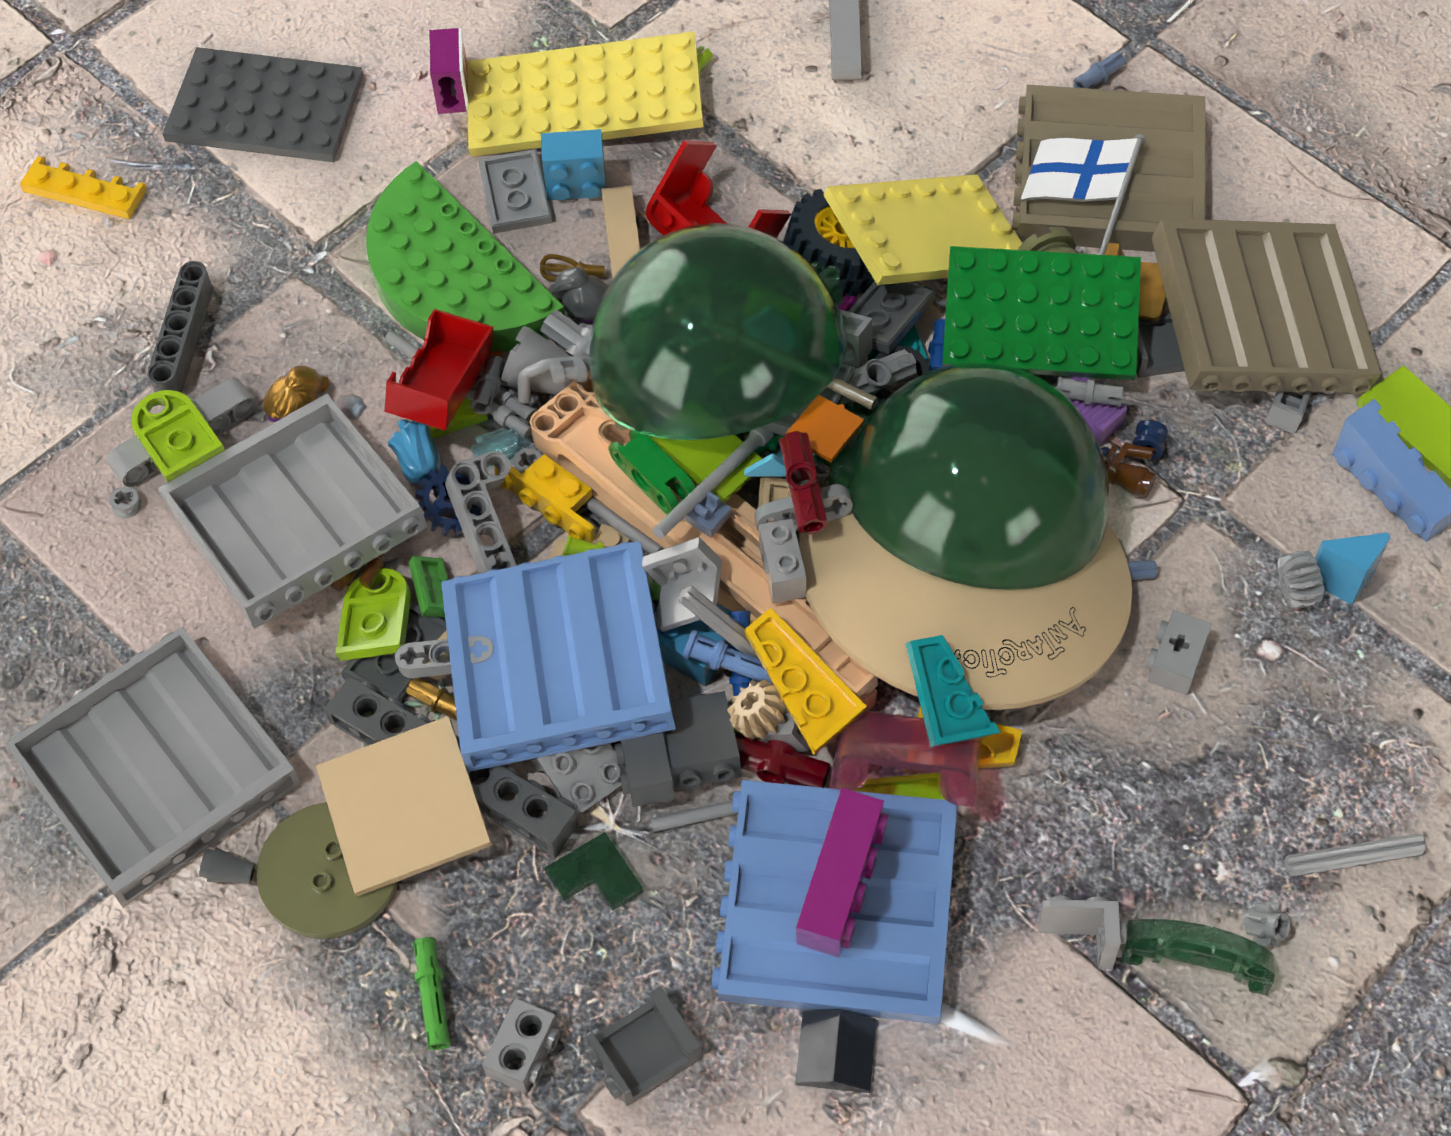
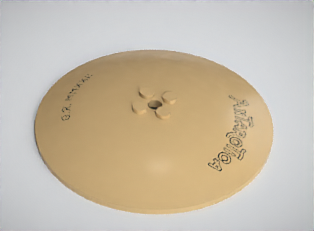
M919 439L890 444L865 453L841 467L822 485V487L834 484L845 486L849 490L853 506L846 516L828 521V526L821 532L811 535L800 533L798 544L806 573V598L818 621L833 641L851 659L886 683L909 694L918 696L906 643L912 640L943 635L965 671L963 676L974 694L978 693L984 703L982 705L984 710L1023 708L1050 701L1080 687L1095 676L1116 651L1127 628L1131 613L1132 583L1127 559L1118 538L1100 511L1073 485L1046 467L1017 453L978 442L957 439ZM839 499L833 500V504L840 502ZM964 547H975L976 549H978L979 553H974L970 550H966Z

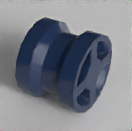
M1154 420L1140 421L1135 431L1137 437L1133 439L1132 444L1155 448L1151 460L1160 458L1164 450L1163 442L1166 441L1168 435L1167 427Z

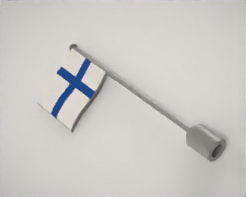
M1137 134L1133 139L1107 141L1075 138H1057L1041 141L1020 202L1037 199L1079 202L1116 200L1098 254L1105 255L1140 146L1145 143L1144 135Z

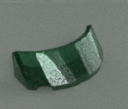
M1138 919L1127 922L1126 944L1123 945L1121 963L1139 966L1144 956L1153 958V963H1160L1162 958L1232 973L1234 974V981L1241 983L1242 979L1249 980L1248 990L1250 992L1266 996L1274 984L1273 953L1243 936L1219 928L1179 920Z

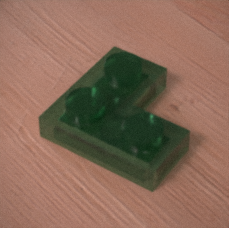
M606 832L544 868L545 874L563 901L593 883L612 911L643 893L642 886Z

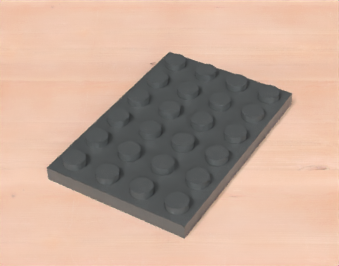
M196 47L163 130L164 140L166 142L334 163L364 76L362 67Z

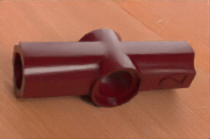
M799 431L789 432L779 439L798 530L800 533H808L809 535L819 533L828 526L809 436L808 433ZM810 480L804 485H797L800 481Z
M735 733L741 769L756 773V776L764 782L825 788L831 763L797 753L791 745L783 741L770 740L768 743L756 739L751 740Z

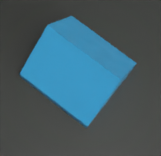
M1389 532L1322 541L1315 558L1323 578L1324 589L1352 605L1375 573L1390 540Z

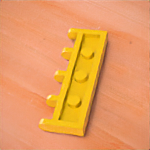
M41 156L36 157L20 182L23 192L125 219L131 218L147 189V185L142 182H138L135 188L123 186V179L118 176H114L111 182L96 179V171L87 169L84 175L69 172L70 165L61 162L58 168L46 166V158Z

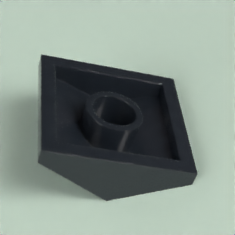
M842 1009L803 1011L795 1085L870 1093L876 1019Z

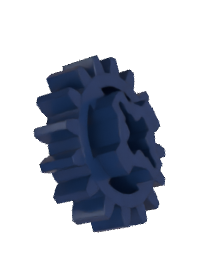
M441 465L439 474L431 469L427 475L429 480L424 478L420 480L419 487L422 490L416 491L415 498L421 500L418 504L421 506L422 511H424L425 521L430 520L432 522L431 531H435L439 526L442 528L443 536H447L450 529H454L455 534L459 536L462 528L451 501L448 503L445 501L446 497L450 500L445 486L446 478L450 471L447 470L445 465ZM455 475L458 483L462 485L470 484L469 479L465 475ZM433 489V494L436 497V500L431 505L429 500L430 491ZM472 504L469 512L476 516L482 515L481 509L477 505Z

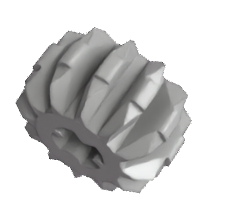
M1296 551L1280 557L1277 563L1278 581L1284 594V600L1288 602V605L1292 608H1304L1321 602L1325 589L1320 568L1317 565V559L1313 557V554L1310 551Z

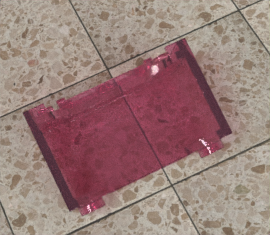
M865 711L840 732L831 771L830 788L841 789L842 787L848 790H855L861 787L867 779L869 766L873 765L941 773L940 792L949 803L974 807L982 738L931 748L924 718Z

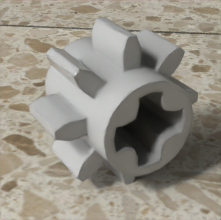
M1267 900L1265 903L1255 902V907H1251L1246 912L1244 928L1246 934L1254 936L1253 944L1268 948L1270 944L1278 946L1279 941L1287 938L1291 923L1288 914L1280 912L1282 904Z

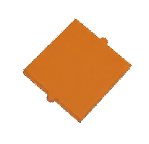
M818 394L786 433L793 431L808 433L812 453L832 463L864 424V419L846 410L843 404L837 405Z

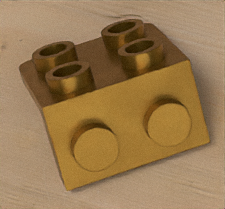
M1108 243L1105 255L1124 256L1120 244ZM1141 262L1139 320L1158 321L1162 317L1167 300L1158 263Z

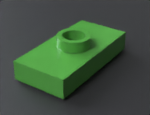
M412 556L409 561V567L421 615L445 618L441 581L449 579L443 558Z

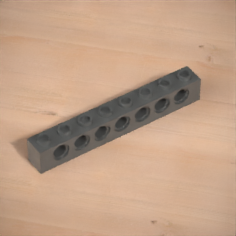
M351 677L345 681L324 708L330 724L367 746L431 722L420 713L414 715L408 712L405 706L393 697L386 699L381 696L370 683L366 681L359 683ZM368 711H376L372 716L363 717ZM396 727H403V730L398 733H390ZM507 764L468 772L482 814L554 858L579 825L576 808L570 801L563 797L556 799L549 795L541 784L534 780L527 782L519 777L518 773ZM478 777H488V780L484 783H474V780ZM506 794H517L516 798H514L513 800H502L503 796H505ZM537 810L546 811V814L540 818L530 816Z

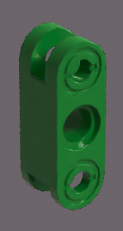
M634 427L629 431L631 441L624 446L616 441L608 446L609 453L615 464L668 515L679 504L671 489L683 500L696 486L691 478L644 431Z

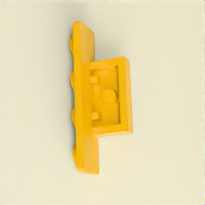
M545 454L523 473H520L512 466L510 467V472L500 487L505 490H511L519 496L526 506L534 507L543 514L552 525L557 524L571 537L590 543L593 542L595 538L594 526L575 513L592 497L591 487ZM494 466L495 476L500 475L499 469Z

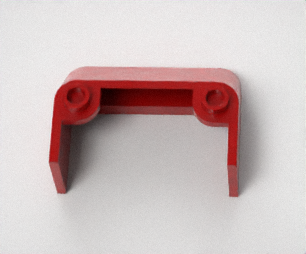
M683 140L647 204V219L668 241L672 239L698 258H709L710 281L717 282V279L734 277L770 251L791 213L788 210L758 209L744 235L741 237L707 205L713 194V182L703 170L717 145L714 142Z

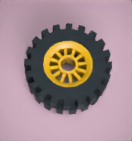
M822 189L814 190L812 196L807 193L802 196L801 202L797 201L794 205L782 243L781 252L782 256H785L784 264L786 268L793 267L791 274L795 279L802 276L804 278V286L808 288L812 285L818 286V293L825 295L826 291L830 290L833 291V297L842 298L843 292H847L849 296L855 297L858 296L859 290L864 294L875 280L823 196L824 192Z

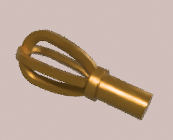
M547 254L540 262V274L549 281H555L557 276L548 275L545 271L562 272L572 267L583 268L589 276L604 278L605 266L583 264V262H577L570 257L558 254ZM555 259L570 263L571 265L546 263V261Z

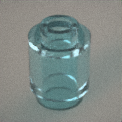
M504 427L475 437V444L471 445L474 457L498 451L505 454L508 459H512L514 454L521 450L513 428L505 430Z

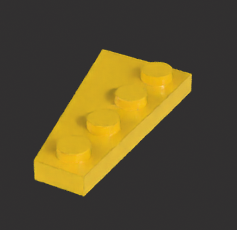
M771 607L745 628L744 634L813 755L818 753L866 711L867 706Z

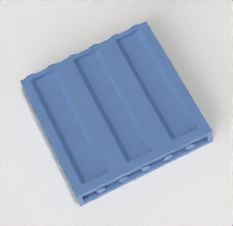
M640 541L624 542L607 548L590 549L573 555L556 556L539 562L522 563L519 566L500 570L492 569L485 573L466 577L458 576L451 580L441 581L460 749L468 772L676 729L648 573L642 568L644 554ZM484 636L489 638L494 647L492 655L483 662L471 663L470 653H474L475 658H479L482 652L488 651V646H483L482 641H476L474 647H469L468 637Z
M742 780L741 791H734L732 812L738 813L737 826L730 825L728 847H734L733 861L726 860L724 882H730L729 896L722 895L720 917L726 918L725 931H718L716 940V953L722 954L720 968L714 967L711 989L718 990V1000L809 1011L842 1009L868 1017L939 1024L942 1007L958 801L855 791L884 800L883 813L889 814L882 845H874V848H877L878 851L871 880L866 878L863 880V883H866L867 886L860 914L853 912L852 918H855L856 921L849 949L842 947L838 958L797 945L796 926L840 789Z

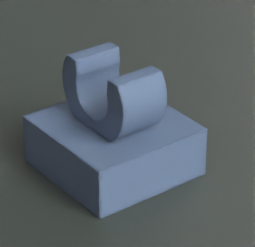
M708 491L706 497L695 505V508L684 517V520L711 538L732 515V508L723 503L718 496Z

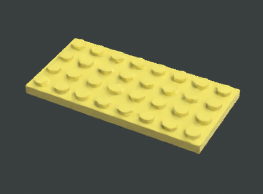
M695 31L467 61L468 148L471 157L541 148V133L601 129L602 140L704 127Z

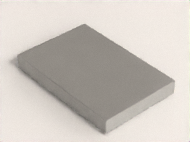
M536 149L478 159L493 234L552 223Z

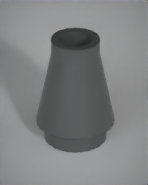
M217 847L215 850L206 849L201 861L199 877L207 878V882L250 884L255 871V863L248 862Z

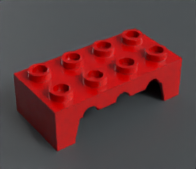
M434 309L428 317L423 346L416 351L410 367L405 368L400 376L399 383H396V372H392L386 381L384 412L446 431L486 365L487 358L491 356L494 327Z

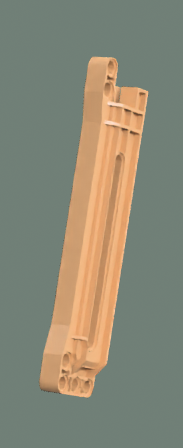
M587 371L586 382H576L574 380L531 416L530 425L534 445L550 459L591 487L592 496L664 549L700 537L722 559L717 603L732 612L750 611V624L771 607L867 706L866 711L852 722L853 724L875 705L877 694L875 688L878 686V677L851 659L833 641L813 613L807 598L772 603L759 548V532L754 517L756 509L735 493L725 502L726 505L732 508V515L711 538L686 522L684 518L663 538H658L654 534L653 528L667 514L615 464L608 450V446L615 441L623 446L631 441L629 431L634 427L640 428L648 436L657 429L638 407L636 413L631 416L627 429L619 430L615 427L619 411L614 409H617L620 396L625 392L603 374L597 371ZM671 489L680 503L682 499Z

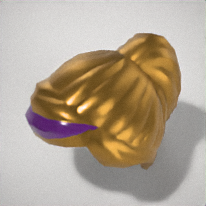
M304 365L291 368L287 376H281L275 380L264 396L263 410L269 421L277 422L316 400L318 392H324L328 389L329 379L328 377L320 376L315 369Z

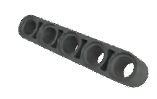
M189 261L182 265L178 272L147 372L154 392L173 390L182 393L213 292V286L207 269L202 262Z

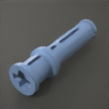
M692 630L682 656L683 659L688 660L691 657L709 664L710 669L719 670L721 667L759 682L765 679L773 685L758 658L729 648L724 640L716 642L698 635L697 630Z

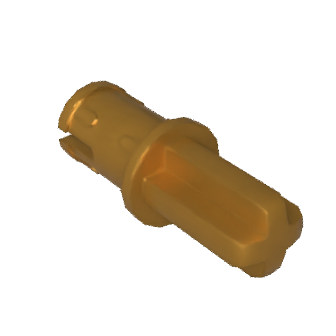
M414 678L409 682L406 691L409 696L431 707V712H441L457 721L455 698L449 694L448 689L444 687L439 689L420 678Z

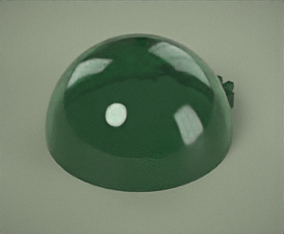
M722 223L699 224L677 229L657 238L637 251L619 269L606 288L596 310L589 342V369L593 392L599 406L615 422L630 430L644 435L673 440L712 439L744 433L778 421L797 411L818 396L832 382L845 359L847 334L841 312L838 308L843 302L840 280H838L840 271L836 266L830 265L827 269L823 270L819 262L810 264L796 250L779 239L762 231L741 225Z
M979 362L955 364L938 368L909 381L887 399L883 398L878 406L872 410L854 401L848 410L864 419V424L856 432V435L847 443L832 463L815 454L818 462L832 468L828 485L840 484L849 490L853 505L851 511L861 527L874 541L905 563L951 582L973 587L1004 590L1028 589L1049 585L1064 580L1082 570L1098 553L1104 539L1110 505L1109 478L1103 452L1092 428L1078 408L1058 389L1041 378L1014 367Z

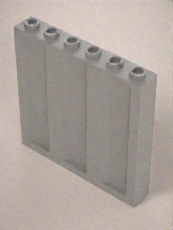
M327 393L158 488L169 512L254 629L428 527L421 506Z
M183 627L175 632L166 634L158 643L146 651L137 653L131 661L117 670L108 672L102 680L87 690L78 692L70 701L58 709L49 711L44 715L43 719L28 729L17 732L11 740L5 743L122 908L301 784L295 768Z

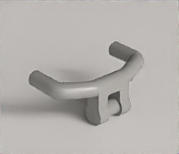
M589 356L541 360L526 366L520 371L518 375V401L520 403H529L531 401L530 379L550 371L554 384H564L567 380L586 382L587 369L597 371L611 381V366L604 360Z

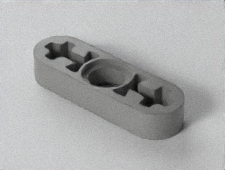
M834 484L821 488L827 521L842 518L851 511L853 506L849 490L845 486ZM791 496L765 503L755 511L754 517L758 532L759 524L769 523L768 518L774 519L770 522L793 519L795 530H798ZM839 499L840 502L833 504V500ZM788 512L789 517L785 518L784 513Z
M484 636L468 637L469 647H474L476 641H482L483 646H488V651L482 652L479 658H475L474 653H470L471 663L483 662L492 655L494 647L489 638ZM448 639L407 643L402 645L395 654V662L400 673L405 677L418 678L452 674L450 661L447 663L437 661L438 656L442 652L449 651ZM428 654H429V658H430L431 663H427V662H426V661H428V657H427ZM417 656L413 664H407V662H410L411 657Z

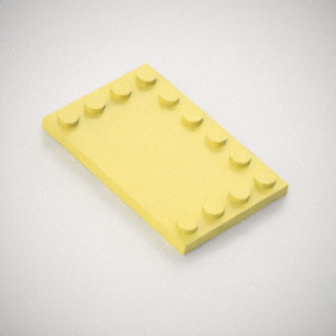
M978 174L828 186L823 195L877 285L948 278L950 246L1018 250L1022 244Z

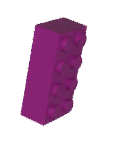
M841 787L796 926L797 945L838 958L842 947L849 949L856 921L855 918H852L853 912L860 914L866 896L867 884L863 883L864 878L871 880L877 861L878 849L874 848V845H882L887 830L886 823L889 814L883 813L884 800Z

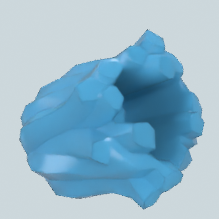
M407 419L400 420L398 425L401 434L398 431L394 432L392 438L388 441V447L396 454L405 479L410 484L419 485L422 478L429 480L427 475L431 469L439 474L442 465L441 457L434 444L429 425Z

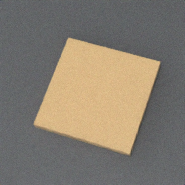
M449 716L316 765L352 888L357 897L493 846Z

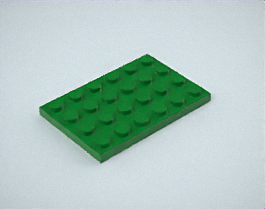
M950 246L942 368L1135 380L1137 370L1141 257Z

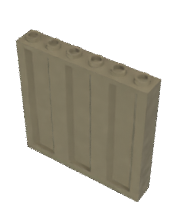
M1027 85L1025 97L1020 96L1018 114H1023L1024 118L1018 119L1017 137H1022V142L1017 141L1016 159L1021 160V165L1016 164L1015 182L1020 183V188L1015 187L1013 206H1019V211L1013 212L1012 229L1018 230L1017 236L1022 243L1033 234H1036L1039 238L1044 234L1051 233L1050 227H1064L1071 233L1076 246L1101 248L1116 200L1079 202L1054 199L1020 202L1040 142L1047 139L1075 138L1107 141L1133 139L1137 134L1144 135L1145 143L1140 146L1109 243L1120 244L1122 250L1155 252L1151 238L1162 218L1205 220V96Z
M1162 218L1151 239L1190 390H1204L1206 392L1215 390L1235 392L1264 391L1266 393L1275 391L1304 393L1310 391L1326 394L1335 392L1363 394L1373 387L1381 372L1335 224Z

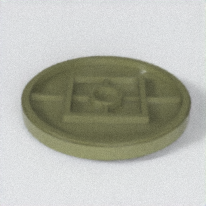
M327 802L305 807L283 820L265 841L257 863V886L268 912L287 930L314 939H332L346 936L369 925L389 905L399 883L397 881L358 897L354 894Z

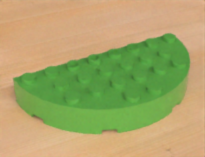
M417 161L405 168L384 189L369 219L366 248L378 295L385 308L397 322L423 340L426 335L428 317L434 309L494 327L491 352H509L511 349L513 350L512 347H515L517 343L520 344L516 338L523 326L529 327L545 339H549L540 331L543 322L556 309L565 315L564 306Z

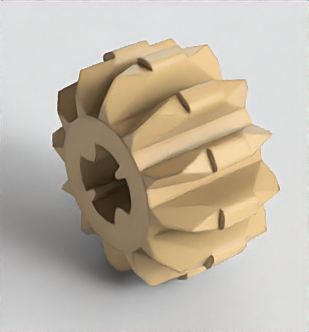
M765 679L760 682L751 680L747 688L740 686L741 692L738 696L731 697L733 705L727 709L731 716L732 726L751 740L756 737L764 740L770 731L776 733L775 727L778 724L785 723L783 715L788 712V709L775 686Z

